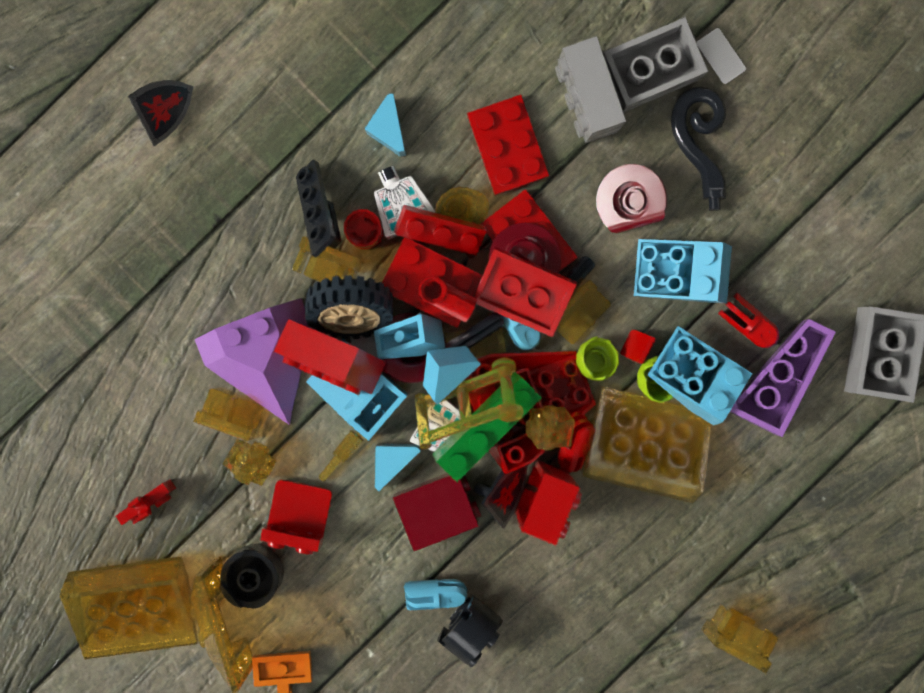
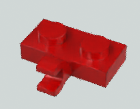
M171 479L163 482L143 497L138 496L129 502L128 507L115 517L121 525L132 521L133 524L143 521L152 514L150 508L152 505L155 504L159 508L172 499L169 493L174 491L176 486Z

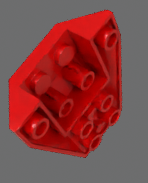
M576 351L489 354L477 359L481 365L464 380L465 396L472 414L514 372L520 375L542 397L488 451L505 474L533 463L564 434L568 419L572 413L581 412L585 415L596 405L586 377L580 373L576 366Z

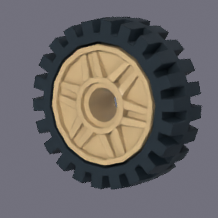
M345 275V279L333 276L332 281L325 278L322 279L321 283L316 282L313 284V287L310 286L306 293L305 319L309 327L326 335L330 333V336L333 338H337L338 335L341 336V339H348V336H352L353 339H360V336L368 338L371 337V333L374 334V330L392 324L393 295L388 287H384L383 283H375V279L369 278L365 281L363 276H357L356 279H352V275Z

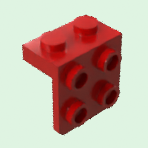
M288 480L277 481L268 524L262 529L260 541L268 542L267 546L277 549H284L285 546L294 547L296 552L311 555L313 551L318 552L323 543L332 491L327 488Z

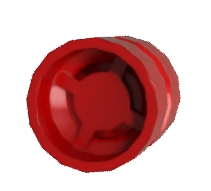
M367 209L353 211L344 222L343 231L345 237L352 245L361 250L376 248L384 237V230L380 219L375 213Z

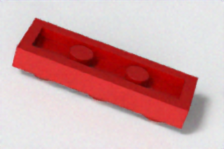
M403 205L394 229L397 236L472 255H477L487 232L484 225L408 205Z

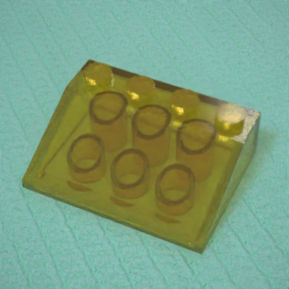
M602 386L592 423L593 427L596 428V432L583 465L582 477L694 503L704 492L711 424L688 410L685 406L669 402L658 403L644 396Z
M182 556L68 572L59 596L85 660L196 645L198 643L189 577Z

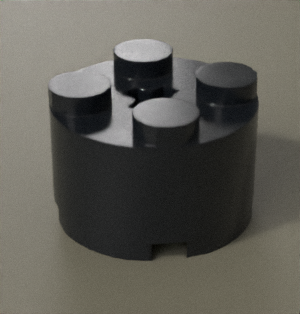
M257 543L240 548L222 567L220 589L223 596L229 603L239 608L255 609L262 607L271 600L282 583L284 577L282 562L273 550L262 544ZM254 573L256 578L250 580L248 575Z
M472 595L471 598H466V601L449 618L451 620L448 626L449 629L445 626L443 627L437 642L463 663L473 667L480 659L481 651L484 647L491 648L499 638L500 633L497 630L502 625L503 620L497 613Z

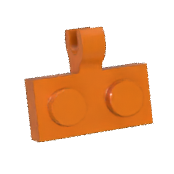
M311 651L254 655L252 657L254 687L277 685V693H293L291 684L307 683L313 680Z

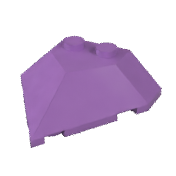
M302 298L267 308L218 327L194 339L203 363L208 369L290 425L302 370L283 363L284 356L274 352V349L288 319L309 327L305 319V306Z

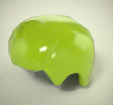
M598 336L592 337L581 344L576 354V366L580 373L590 380H607L616 372L619 365L618 351L611 341L598 338Z
M654 356L640 366L637 373V385L648 399L663 403L671 400L673 396L648 376L649 371L659 357Z

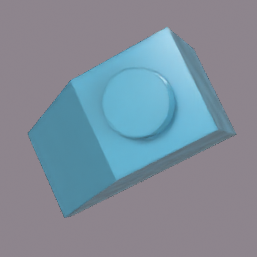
M419 314L374 330L377 358L379 359L423 356L427 354L428 350L445 348L441 320L424 314Z

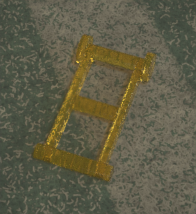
M510 358L498 359L492 363V371L461 382L441 401L443 402L457 396L460 420L433 430L429 428L427 407L436 403L430 395H425L424 393L416 394L414 397L420 448L429 449L431 448V442L497 418L505 422L521 419L523 417V408L515 403L511 374L516 370L514 360ZM500 380L503 404L472 415L469 392Z

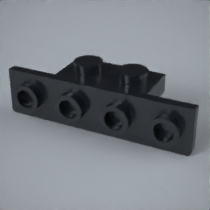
M313 159L307 166L300 169L296 176L311 255L317 258L328 246L335 249L342 243L334 204L327 200L319 162Z

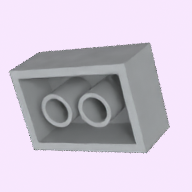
M685 17L603 52L623 113L701 80L708 72Z
M597 36L564 47L555 70L559 82H564L568 93H565V100L569 110L574 109L577 118L574 121V126L578 137H583L585 143L617 133L625 124L626 119Z
M871 306L858 307L844 392L914 403L924 346V315Z

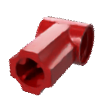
M426 277L418 286V294L423 301L432 304L465 323L471 316L478 299L437 277ZM434 281L439 285L440 292L437 297L430 299L425 295L424 288L427 283Z

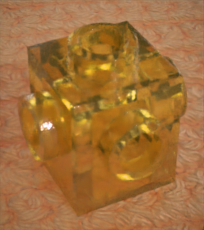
M547 405L542 408L531 409L530 420L526 423V433L538 449L552 450L559 447H571L575 420L565 407Z
M237 439L223 465L241 483L250 485L253 482L262 486L271 473L276 460L268 454L270 449L256 441L252 445Z

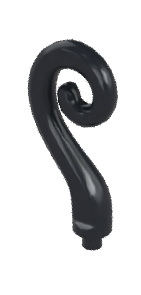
M695 87L687 90L677 99L671 114V128L678 146L701 175L703 200L709 201V211L721 210L720 200L726 199L724 177L717 164L690 136L686 124V115L693 104L698 102L708 104L714 113L711 121H704L699 112H694L690 117L693 129L698 133L711 134L722 127L726 118V107L722 98L715 91L709 88Z

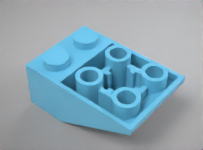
M638 239L633 296L727 304L732 246L724 242Z
M677 326L649 371L648 376L688 410L714 426L724 422L753 373Z
M383 372L372 395L362 390L360 395H356L313 375L306 381L348 424L368 441L409 395Z

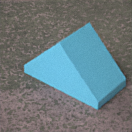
M388 94L365 127V131L373 139L400 157L406 156L394 94Z
M466 346L428 350L423 387L438 405L481 364Z
M378 443L375 447V488L380 491L422 448L416 444Z

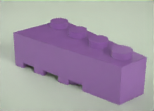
M810 319L802 321L744 387L730 413L776 436L783 437L836 332Z

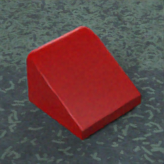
M631 330L620 354L636 363L642 364L645 362L655 342V338L637 330Z

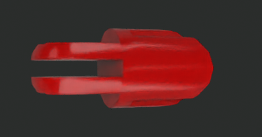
M736 292L733 297L750 310L753 315L751 317L747 316L730 301L727 302L726 306L746 322L742 327L722 309L718 315L758 347L769 348L775 345L779 339V330L776 325Z
M574 412L569 417L558 452V463L561 469L569 473L577 472L583 467L596 432V428L593 427V424L581 412Z

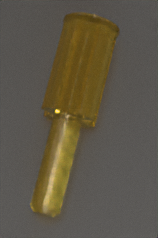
M350 429V432L335 449L333 459L319 475L321 481H326L341 461L345 463L364 440L357 432Z

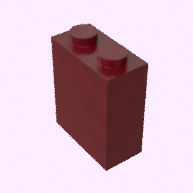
M446 473L394 493L393 501L413 552L479 527L477 518L482 516L476 501L470 502L467 491H470L471 488L466 475L456 482Z

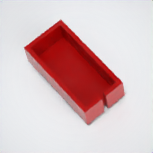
M536 459L527 483L538 487L537 492L524 488L515 513L521 532L557 545L559 538L564 539L570 526L567 518L571 509H577L582 493L578 492L580 487L569 472Z

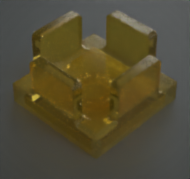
M304 236L298 246L300 250L292 267V270L298 273H302L307 258L311 254L308 238ZM328 246L317 258L311 255L304 275L319 282H322V279L325 278L332 281L333 276H339L342 279L345 269L348 268L347 275H352V279H355L357 273L361 270L363 262L358 258Z
M720 604L711 622L706 620L701 629L714 646L767 674L772 664L769 656L779 638L767 628L763 631L755 627V621L733 608L728 609Z

